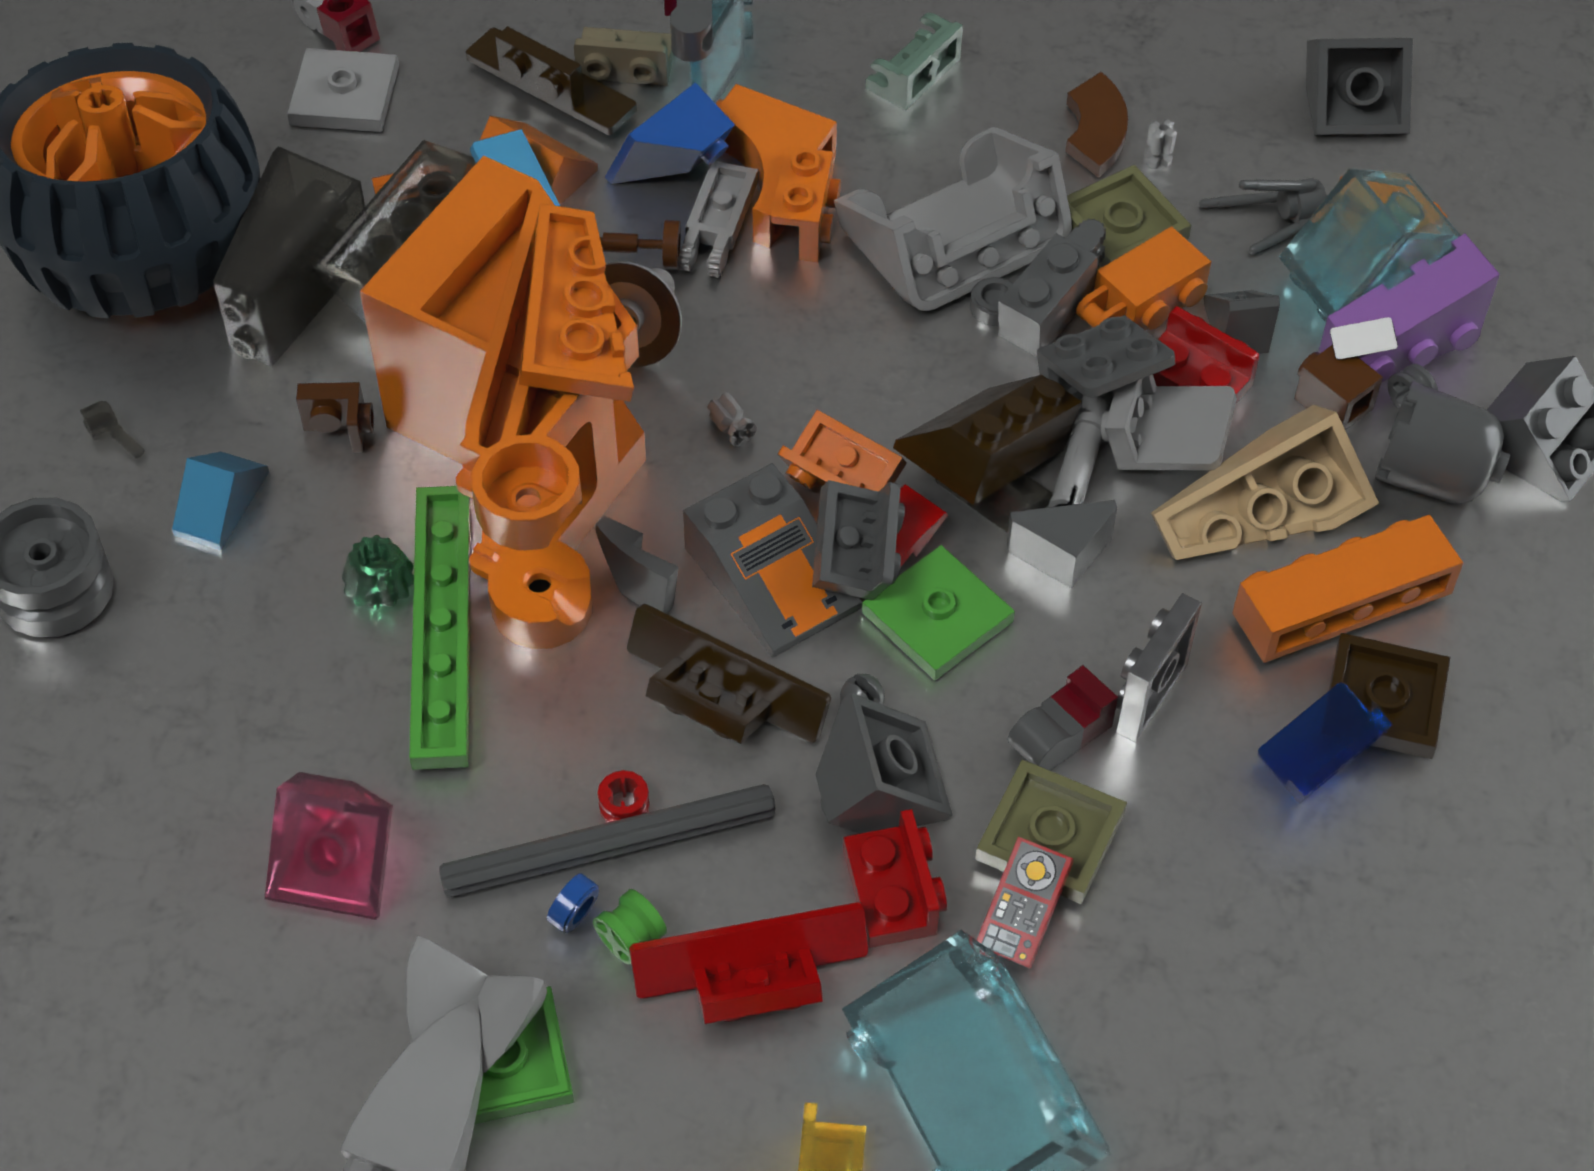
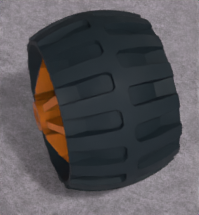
M113 43L110 47L90 50L88 47L70 51L67 56L49 63L44 61L28 70V74L16 84L10 83L0 93V245L15 268L28 283L39 292H42L54 304L66 310L75 308L85 311L91 317L110 318L111 315H134L135 318L155 315V311L175 305L182 307L198 300V295L213 286L219 287L231 277L236 263L239 260L244 261L255 234L260 208L261 182L256 148L246 120L235 100L222 83L199 60L194 57L187 59L177 54L174 49L159 45L152 48L134 46L133 43Z

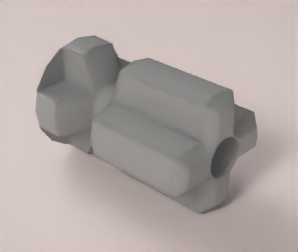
M1166 119L1162 124L1153 121L1149 126L1147 137L1149 147L1145 151L1144 161L1150 168L1162 170L1168 168L1172 163L1173 157L1170 154L1175 147L1177 131L1173 130L1174 123Z
M723 393L718 400H711L707 408L710 410V418L722 432L730 435L729 441L732 445L741 446L753 438L757 427L751 419L744 418V410L731 394Z

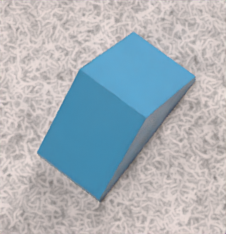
M222 451L187 458L172 527L174 536L221 551L269 474L268 466Z

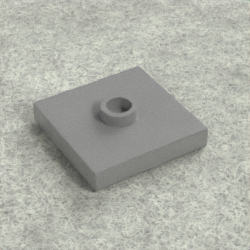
M306 48L287 112L289 125L382 132L399 68L397 54Z

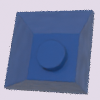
M695 82L628 134L605 178L610 184L688 173L702 161L709 166L728 149L729 145L725 140L735 124Z

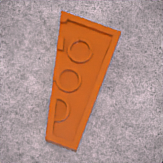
M540 203L519 385L631 402L634 386L631 372H627L624 361L625 346L622 333L617 330L614 316L615 302L612 289H608L605 277L606 262L594 212Z

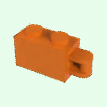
M1171 226L1098 269L1094 291L1087 294L1079 302L1076 314L1092 328L1100 325L1105 319L1125 315L1144 330H1154L1166 321L1174 307H1192L1204 297L1208 289L1207 282L1212 261Z

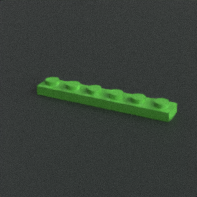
M457 486L416 487L409 756L412 770L469 767L471 570L469 558L471 556V498L460 493Z

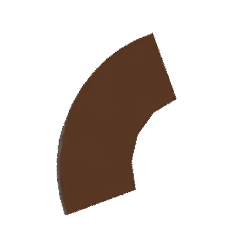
M1099 72L1068 92L1066 104L1076 115L1079 126L1067 139L1065 152L1098 178L1106 173L1119 158L1125 144L1128 127V112L1125 101L1116 85L1102 72Z

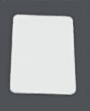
M1389 317L1330 329L1335 358L1338 360L1393 350L1398 347L1393 322Z

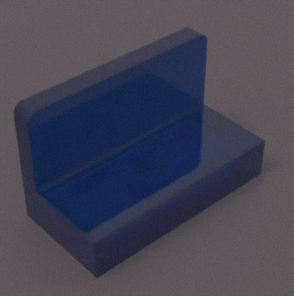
M1341 682L1258 749L1257 755L1300 804L1386 734L1392 723L1378 707L1369 712L1346 684Z

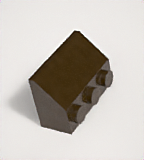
M1043 375L990 387L896 439L893 449L974 505L1065 449L1082 401L1067 392L1061 384Z

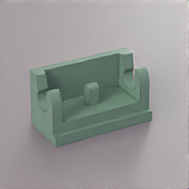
M925 13L920 18V21L924 25L932 27L936 32L932 34V32L920 28L915 33V38L890 61L880 58L873 61L870 67L877 73L875 75L871 74L866 78L865 89L904 110L909 109L960 60L962 24L956 21L951 23L934 13Z

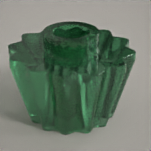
M375 535L372 538L363 537L361 542L353 544L352 551L347 556L342 573V580L345 583L344 594L354 597L356 606L368 605L374 611L383 605L394 607L398 599L407 598L410 595L409 587L414 584L413 563L390 538H381L379 535Z

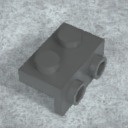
M828 480L821 487L812 587L873 600L886 588L895 583L901 567V556L895 552L896 538L902 527L905 515L904 504L899 503L900 484L888 482L879 492Z

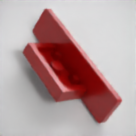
M856 902L634 943L629 947L636 995L638 998H647L696 988L705 1024L719 1021H735L745 1016L777 1010H793L803 1005L823 1002L821 981L816 966L861 958L868 954L863 906L861 903Z

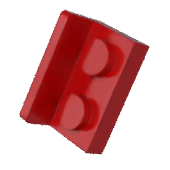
M1178 306L1174 307L1168 315L1166 331L1158 340L1175 352V365L1153 374L1156 386H1229L1235 391L1237 404L1253 386L1260 357L1259 353L1243 341L1234 339L1211 326L1202 318L1192 315Z
M913 810L900 811L899 826L844 836L843 851L856 901L862 904L865 912L868 947L873 948L937 935L939 912L947 911L946 894L941 877L931 878L927 863L933 860L929 832L926 827L917 828Z

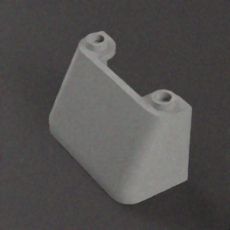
M994 126L974 135L963 146L959 157L962 180L889 214H886L885 205L876 193L865 189L855 190L834 200L838 220L843 231L906 303L918 310H934L972 292L973 287L983 279L1001 278L1030 264L1056 233L1067 238L1072 229V219L1059 154Z

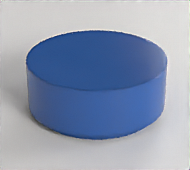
M582 873L577 874L560 891L548 911L546 920L563 933L573 931L594 906L599 895V885Z

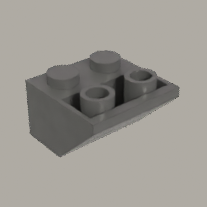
M1576 356L1527 362L1487 410L1493 413L1502 425L1504 439L1501 451L1510 454L1506 470L1561 502H1568L1574 498L1594 472V388Z

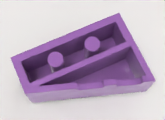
M1464 233L1451 241L1454 248L1452 252L1430 265L1423 258L1410 266V270L1414 274L1389 290L1382 283L1329 315L1319 350L1323 352L1332 345L1331 328L1386 317L1392 319L1398 347L1393 350L1357 356L1383 376L1382 382L1397 372L1403 371V369L1411 364L1425 366L1436 357L1454 350H1465L1478 341L1481 335V329L1500 274Z

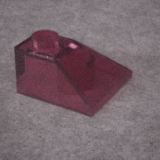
M298 772L281 784L276 790L264 899L377 920L380 917L393 805L356 782Z

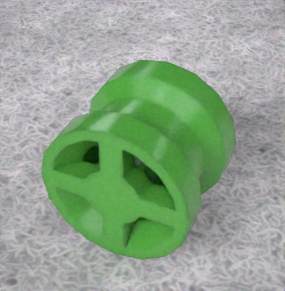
M629 889L619 898V906L612 912L603 911L593 919V926L605 946L619 960L629 965L631 964L629 947L632 944L661 939L667 934V927L655 907L642 894L633 889Z

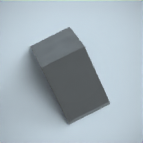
M1254 290L1204 295V306L1211 326L1234 339L1243 341L1259 354L1269 353L1280 307L1279 296Z
M1115 500L1010 512L1006 543L1008 552L1072 588L1112 540L1117 513Z

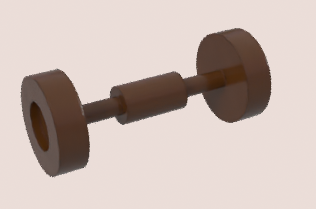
M665 220L663 240L639 239L638 234L604 232L603 237H600L603 252L638 253V249L662 250L663 269L679 270L678 260L681 250L680 221Z

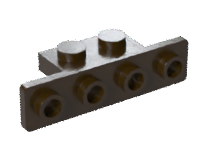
M508 26L502 31L497 28L489 29L466 50L467 61L606 135H612L637 111L635 100L583 74L581 64Z
M642 604L636 609L627 650L629 653L661 668L650 677L646 697L664 705L670 712L684 715L712 729L716 735L725 739H732L740 744L766 721L810 743H814L821 736L831 702V695L648 604Z

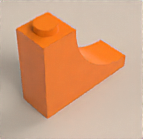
M735 84L724 100L719 99L716 102V105L735 124L725 140L729 145L725 153L734 157L745 167L759 169L758 185L761 193L753 207V242L771 248L786 227V225L773 224L771 222V209L785 148L790 146L833 151L834 159L836 156L837 122Z

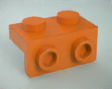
M789 146L784 150L771 209V222L773 224L799 227V260L818 262L822 243H831L834 215L828 214L829 208H835L834 200L840 197L841 179H833V151Z
M818 409L792 450L783 445L777 454L789 466L785 474L812 490L815 483L823 486L828 480L879 492L888 482L895 483L907 464L903 457Z

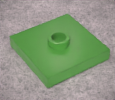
M942 545L900 574L895 583L886 588L873 600L866 599L862 602V614L934 681L1013 623L1015 611Z

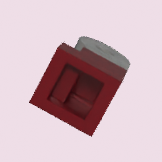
M292 0L294 9L302 22L312 30L317 29L318 32L335 43L336 50L361 52L380 40L372 5L368 0Z

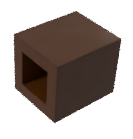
M1331 345L1321 353L1313 352L1303 361L1297 373L1300 378L1294 399L1305 408L1316 405L1337 412L1344 429L1347 430L1374 409L1383 376L1357 356L1340 360L1336 359L1333 345Z

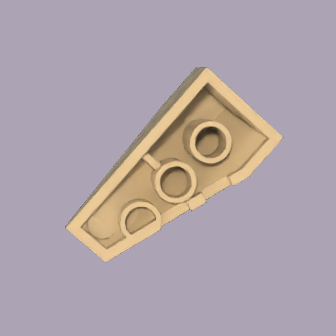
M1312 405L1267 430L1223 461L1217 469L1209 471L1152 511L1151 515L1172 558L1180 560L1236 549L1238 545L1263 540L1271 542L1286 539L1289 535L1335 529L1378 505L1379 502L1337 412Z

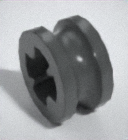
M1411 364L1403 369L1402 372H1397L1389 378L1387 383L1388 393L1398 409H1400L1405 394H1408L1411 381L1438 390L1435 379L1423 366Z

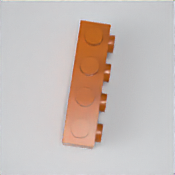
M1430 514L1410 522L1408 520H1400L1390 525L1386 530L1365 538L1353 537L1343 542L1339 547L1321 554H1306L1296 559L1292 564L1271 572L1258 571L1253 573L1243 582H1240L1232 614L1263 663L1334 638L1341 633L1353 631L1452 594L1464 562Z

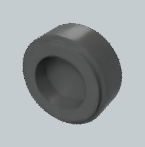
M998 277L979 281L971 292L970 310L972 315L983 324L999 326L998 300L1013 283Z

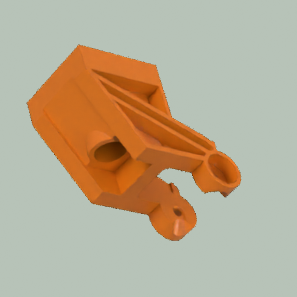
M483 156L360 290V296L386 427L462 464L463 468L456 476V486L460 493L473 499L476 518L482 528V542L480 544L477 543L473 548L474 552L469 558V564L472 572L488 580L492 618L499 632L512 643L530 649H552L571 642L585 630L593 614L590 570L582 555L576 551V548L646 461L644 431L622 400L519 385L540 203L555 204L537 179ZM607 282L608 289H612ZM612 289L615 302L614 316L617 330L622 333L625 346L624 361L628 370L639 357L637 325ZM538 579L547 580L551 584L544 592L537 593L529 589V585Z

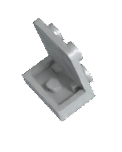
M1152 374L1112 390L1113 400L1110 410L1104 411L1102 415L1101 434L1104 442H1109L1118 470L1211 471L1221 465L1237 400L1232 387L1156 386Z

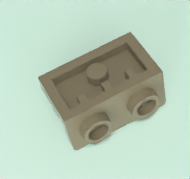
M584 27L582 37L575 40V62L581 64L583 74L595 80L668 86L674 56L671 49V36L668 33Z

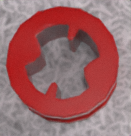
M626 770L616 771L606 776L599 784L597 792L599 809L606 823L649 812L648 786L642 776ZM622 792L625 798L627 792L634 796V803L630 806H625V802L622 801L621 806H615L613 796Z

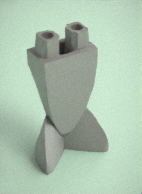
M418 935L410 951L406 970V1011L412 1042L379 1079L354 1119L340 1148L347 1160L343 1171H465L479 1104L483 1073L514 1044L541 1008L547 994L545 981L531 976H487L438 944Z

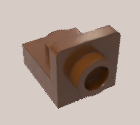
M360 382L297 383L296 402L303 430L324 433L348 430L353 453L364 452L365 434H373L374 409L372 403H364Z

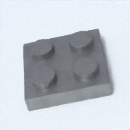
M1182 593L1170 611L1162 608L1158 612L1150 626L1147 635L1150 641L1144 650L1135 647L1128 656L1121 672V677L1127 681L1118 694L1116 706L1117 709L1121 710L1116 731L1120 735L1137 742L1188 665L1202 602Z

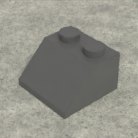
M1413 38L1308 40L1306 91L1314 134H1410Z

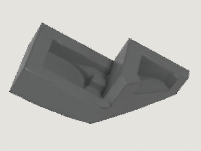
M603 516L596 523L595 531L618 589L640 606L648 604L667 614L674 606L679 567L641 550L643 533Z

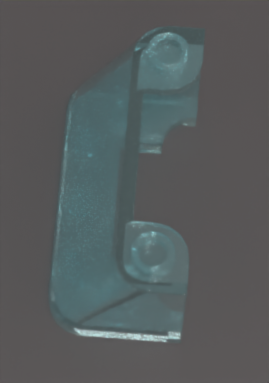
M962 929L842 1008L852 1029L846 1032L849 1043L862 1061L867 1063L873 1059L879 1066L887 1069L938 1166L932 1171H1085L1111 1155L1110 1148L1011 973L993 951Z

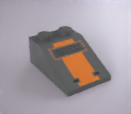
M773 463L683 510L685 549L772 658L862 608L860 597L812 587L817 523L802 497Z

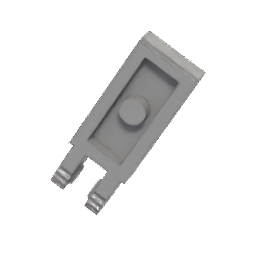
M715 161L709 166L685 226L686 236L678 260L680 270L692 271L698 256L699 245L702 243L713 246L707 262L708 275L721 277L727 263L729 249L733 250L759 182V169Z

